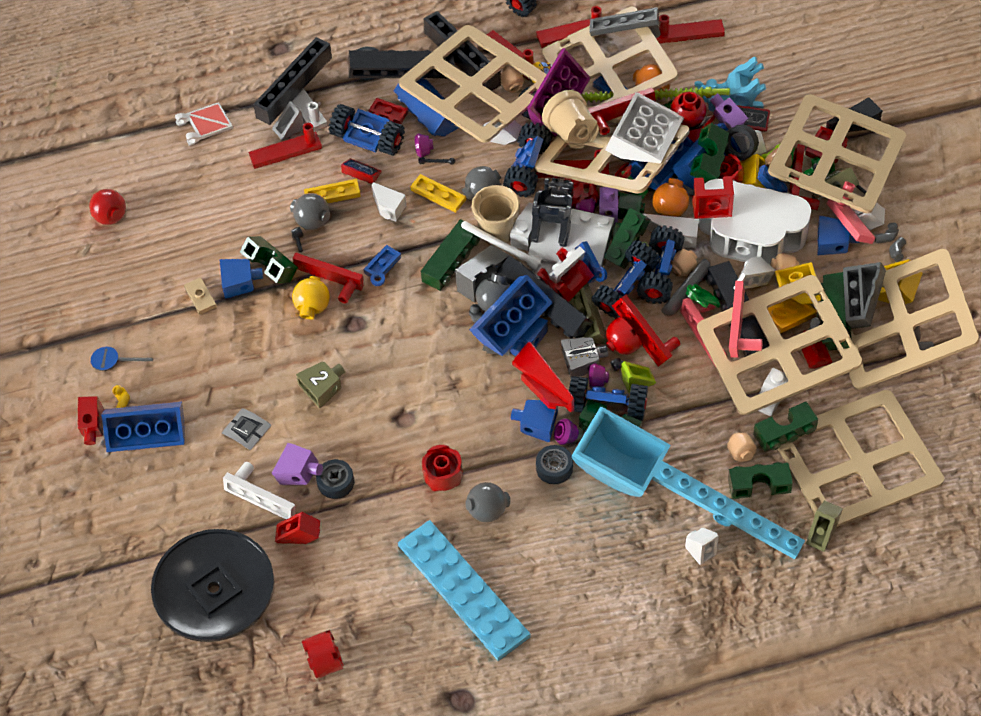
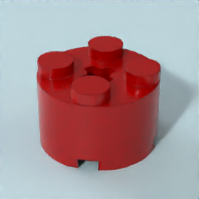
M436 445L431 447L422 458L423 477L431 490L447 491L460 485L463 470L461 456L457 450H453L447 445Z
M330 629L302 640L304 650L309 656L307 658L310 669L313 670L316 679L344 669L339 649L333 641L335 639Z

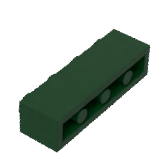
M461 219L420 271L421 281L439 291L449 284L455 270L461 266L464 259L469 257L472 248L480 242V237L462 228L461 224L464 220Z
M843 272L823 275V283L821 285L852 340V329L846 322ZM832 338L821 340L822 344H825L829 351L838 350ZM846 341L840 343L843 349L850 348Z

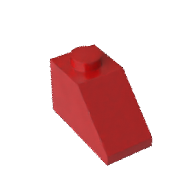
M300 512L277 524L275 542L281 544H308L319 538L321 520Z

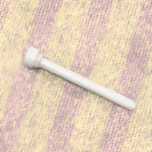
M466 221L461 224L465 230L527 262L529 268L534 271L538 270L543 261V258L537 255L529 256Z

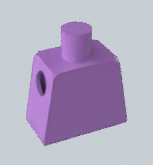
M716 94L710 99L711 103L716 107L713 111L714 116L720 123H725L728 130L736 125L745 124L749 119L731 98L724 101L719 94Z
M601 187L599 215L606 216L605 211H612V215L608 217L614 218L615 227V222H618V189Z
M287 443L272 474L280 485H307L313 475L319 476L322 474L323 466L319 464V461L310 450Z

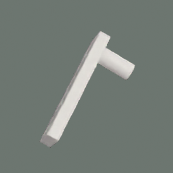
M303 89L292 102L302 112L303 121L313 124L315 132L326 127L327 121L319 111L318 104L313 102Z
M245 462L235 475L227 472L223 477L224 490L284 519L295 515V504L245 481L254 470V466L251 463Z

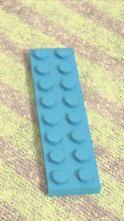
M431 520L398 542L400 549L497 661L531 637L529 631Z

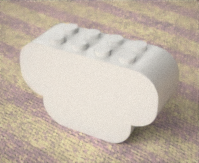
M713 179L704 184L705 190L724 189L723 179ZM733 181L734 202L732 217L699 219L698 227L702 232L710 235V247L717 255L746 262L749 258L761 257L770 265L772 258H775L777 254L793 253L803 248L808 235L811 207L802 197Z

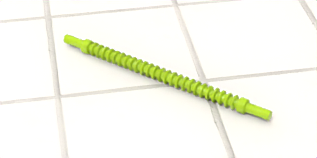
M696 87L695 90L693 88H690V90L688 88H685V90L682 88L680 90L677 88L673 90L671 88L670 91L668 89H665V91L660 89V91L655 90V100L658 98L661 100L665 98L667 100L669 97L672 100L673 97L676 98V96L683 92H694L702 98L703 96L712 98L716 94L720 96L730 95V88L712 89V87H706L703 89L701 87L698 89ZM596 91L595 94L592 92L590 94L587 92L581 94L586 103L588 101L592 103L593 100L596 103L598 100L603 102V100L606 101L614 97L612 91L610 93L600 91L598 94Z

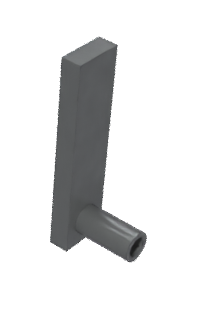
M658 7L590 19V35L596 36L649 27L655 38H658L661 35L658 27Z

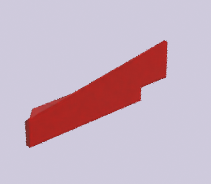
M528 342L512 361V365L523 372L521 373V380L549 409H556L557 406L566 407L569 412H574V397L531 342Z

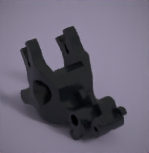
M545 178L544 190L538 191L534 197L531 242L538 243L541 223L546 221L561 224L558 244L559 246L567 247L571 229L570 214L574 182L566 179L560 180L559 178H552V182H550L549 178Z

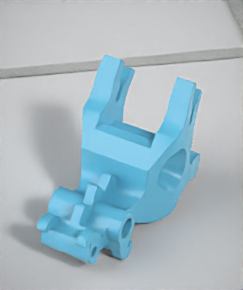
M753 57L745 64L738 65L728 75L724 83L718 84L715 79H709L706 85L701 81H695V88H730V95L721 96L724 101L731 98L736 105L764 109L763 102L755 101L759 93L766 89V85L764 83L760 84L758 78L751 81L757 72L764 69L762 63L757 64V58ZM703 96L704 101L708 103L709 111L713 112L716 107L710 101L712 98Z

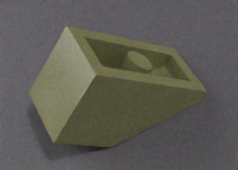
M824 500L816 511L806 544L825 552L838 525L843 508Z

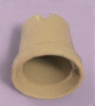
M564 90L557 93L547 102L543 109L542 122L550 131L557 133L572 148L585 147L584 143L587 141L589 143L593 142L598 135L599 126L597 121L586 108L585 99L577 91Z
M492 185L484 187L472 199V211L478 222V227L505 243L509 242L511 230L519 215V198L512 189L505 186Z

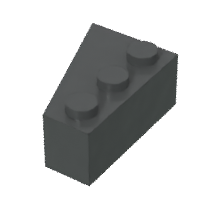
M494 245L487 247L455 270L457 291L475 303L476 290L479 284L484 279L491 278L493 272L497 273L509 255Z
M881 262L843 268L846 322L851 329L870 327L872 324L886 269Z

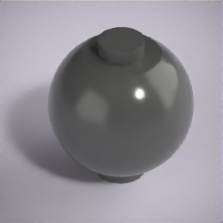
M487 166L475 167L467 174L465 187L461 190L470 202L476 193L484 187L501 185L499 181L501 176L496 169L493 171Z
M304 194L298 199H294L291 203L290 210L293 213L294 219L304 229H318L330 218L329 205L318 194Z
M493 272L491 278L484 279L477 287L476 301L485 312L511 286L506 281V275Z
M483 482L470 490L465 505L473 518L487 523L499 519L505 512V509L510 506L511 501L509 494L504 492L498 485Z

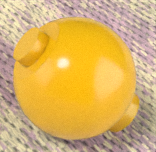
M311 276L300 281L293 290V303L296 309L300 311L299 316L301 318L313 320L315 314L323 312L329 304V290L318 277Z

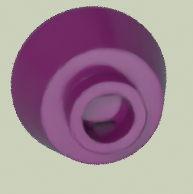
M417 134L415 136V148L418 157L422 158L430 154V150L434 149L433 139H429L427 135Z
M593 198L581 200V203L576 205V210L595 213L596 201Z
M596 363L590 365L589 387L591 389L594 386L604 387L605 383L609 382V371H606L605 367Z
M564 418L555 426L554 438L560 445L573 443L579 436L577 425L569 419Z

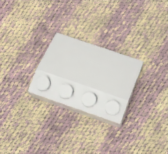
M636 92L605 150L621 159L661 163L684 118L678 113Z
M571 209L569 239L567 247L563 248L569 252L580 243L587 241L599 265L602 267L605 259L604 256L614 233V218ZM542 221L538 243L531 242L528 255H537L543 258V261L555 264L561 261L556 255L562 247L558 244L561 224Z

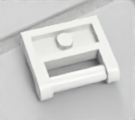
M580 246L576 250L574 248L566 254L567 258L563 262L558 261L552 267L553 271L548 275L549 278L556 284L579 259L581 261L584 259L585 251Z

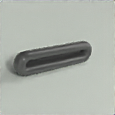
M702 259L697 267L663 306L661 311L664 315L672 316L677 313L681 308L683 299L689 298L686 295L687 286L699 285L700 281L707 276L708 267H711L707 259Z

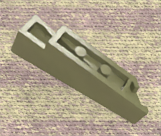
M587 282L569 302L594 322L583 338H593L594 344H606L608 342L606 329L597 306L592 302L591 298L593 295Z

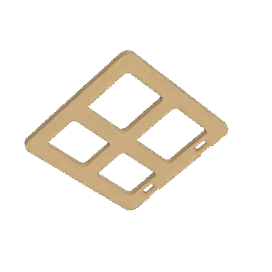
M628 7L617 12L615 15L638 10L635 7ZM590 26L569 35L561 41L552 43L542 50L545 60L553 65L562 48L569 50L582 44L594 62L593 66L584 70L591 79L602 76L614 94V97L600 104L651 87L655 91L676 81L679 76L676 68L649 27L634 29L642 40L641 43L609 58L605 57L594 38L596 36L590 35ZM570 41L569 44H567V45H565V46H563V47L561 46V45H563V44H565V43H567V42ZM645 53H650L662 74L629 90L625 89L614 68Z
M465 25L399 79V86L480 142L487 143L527 110L534 97L531 93L538 90L547 74L475 27ZM466 40H472L496 56L472 77L444 60ZM506 65L512 66L536 82L512 103L507 102L483 86L484 83ZM431 69H436L461 87L445 100H442L416 83V81ZM470 95H475L499 111L500 114L486 126H480L455 108ZM497 122L502 123L498 128L494 127Z
M808 94L803 98L769 166L768 172L773 177L791 182L798 187L838 203L841 202L851 206L850 208L860 212L871 213L905 140L906 133L901 129ZM813 109L839 118L830 140L826 141L803 131ZM852 124L890 139L881 161H876L842 147V143ZM796 143L822 152V157L812 176L785 166ZM835 159L843 160L874 173V177L864 197L825 182ZM789 175L795 176L800 179L798 181L796 179L789 177ZM843 196L852 199L853 202L843 199Z
M623 116L609 120L608 122L619 124ZM680 124L673 138L676 142L675 144H670L662 162H648L634 180L600 173L614 155L605 150L611 137L599 135L596 136L593 142L589 143L587 141L584 143V145L603 148L586 169L552 163L568 144L558 135L536 161L535 170L540 173L627 192L642 193L672 157L680 143L689 135V127Z
M939 249L886 271L882 287L886 290L894 320L858 335H854L852 330V342L859 352L861 348L899 334L906 351V357L869 372L865 371L862 362L861 367L849 372L853 386L858 390H862L974 347L979 343L980 338L948 250ZM934 266H939L949 298L909 314L898 282ZM956 313L962 335L929 349L920 350L914 333L915 327L945 315Z
M808 275L744 302L742 318L754 315L770 344L768 348L734 362L728 360L714 331L732 322L733 307L701 320L697 324V330L738 412L742 415H749L858 369L862 365V358L857 348L850 339L820 281L814 275ZM807 293L823 324L785 340L779 333L767 309L799 294ZM819 294H821L824 300L820 303L815 298ZM826 338H832L843 358L806 375L801 374L791 354ZM846 341L850 348L844 350L840 343ZM777 360L788 382L754 397H747L737 378L738 375Z
M882 390L817 415L818 424L814 432L831 427L848 454L849 461L816 474H811L793 442H787L778 448L785 462L789 463L790 472L806 501L810 504L814 515L818 509L814 501L819 499L822 504L825 500L819 488L854 474L861 476L872 497L843 508L837 527L940 487L944 481V476L894 394L889 390ZM884 407L903 440L873 452L864 453L845 420L873 409ZM791 450L795 457L789 459L786 451ZM908 453L913 454L925 476L894 489L886 490L873 467Z

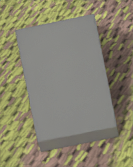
M289 101L272 128L281 140H285L303 129L302 112L292 101Z

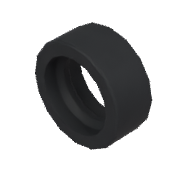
M744 124L736 125L727 130L729 132L728 145L725 148L727 156H729L728 154L735 155L741 161L754 155L759 145L758 135L755 130ZM741 132L748 137L750 141L748 151L739 153L731 145L733 134Z

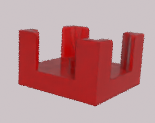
M732 176L723 177L724 189L705 190L704 178H694L695 196H693L692 200L694 219L732 217L734 202Z
M561 247L556 255L563 262L567 258L566 254L568 251ZM580 259L556 284L549 278V274L544 268H541L536 273L540 279L568 302L594 276L587 265Z

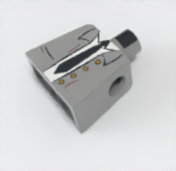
M591 337L561 340V351L570 379L572 376L581 377L589 374L590 365L594 363L599 364V358L608 356L607 346L595 347Z

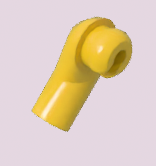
M120 385L114 386L112 393L119 401L116 408L127 407L130 395L124 387Z

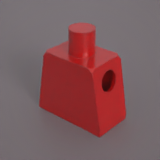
M98 396L78 397V429L84 437L85 445H95L96 437L103 436L101 414L105 409Z

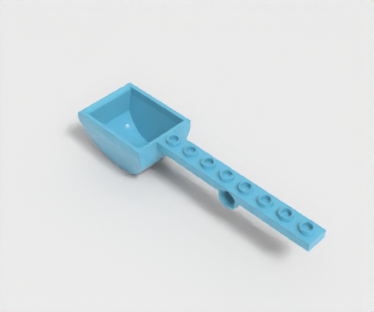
M603 407L599 408L572 454L574 462L585 472L607 486L635 497H641L650 481L653 480L714 514V520L723 526L734 525L793 559L797 557L805 542L804 539L662 461L671 446L670 444Z

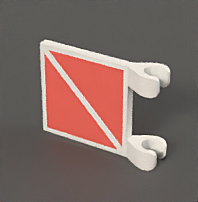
M219 102L189 113H178L175 115L178 126H183L190 121L195 132L186 134L187 143L190 146L196 144L201 139L233 129Z

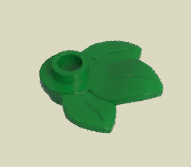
M696 284L687 286L686 295L690 299L697 301L705 308L709 304L720 307L719 300L709 291L702 289Z

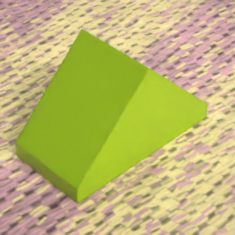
M625 361L622 363L621 379L628 393L631 391L632 384L648 387L656 384L649 367Z

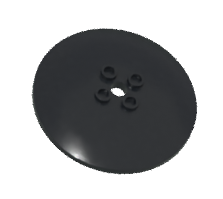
M226 529L199 531L179 540L161 557L154 570L151 582L152 602L161 621L179 636L200 642L226 640L249 629L266 611L274 591L273 568L263 548L250 537ZM217 585L220 587L217 592H209L211 586Z

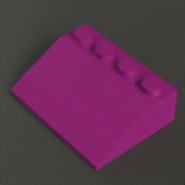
M562 48L527 107L531 122H534V125L536 123H539V126L544 125L542 122V112L547 102L554 95L564 90H574L581 95L591 79L565 48ZM549 131L552 133V136L557 137V133Z

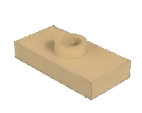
M201 277L184 284L185 290L199 315L217 308Z

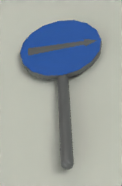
M108 346L97 349L91 356L93 368L99 371L113 368L118 361L154 360L153 358H120L117 351Z

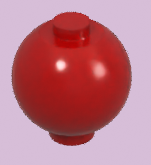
M683 92L676 96L671 104V110L684 118L681 124L687 125L689 128L698 126L706 116V103L697 93Z
M102 189L91 197L89 210L97 222L104 225H112L123 218L126 212V203L119 192L113 189Z

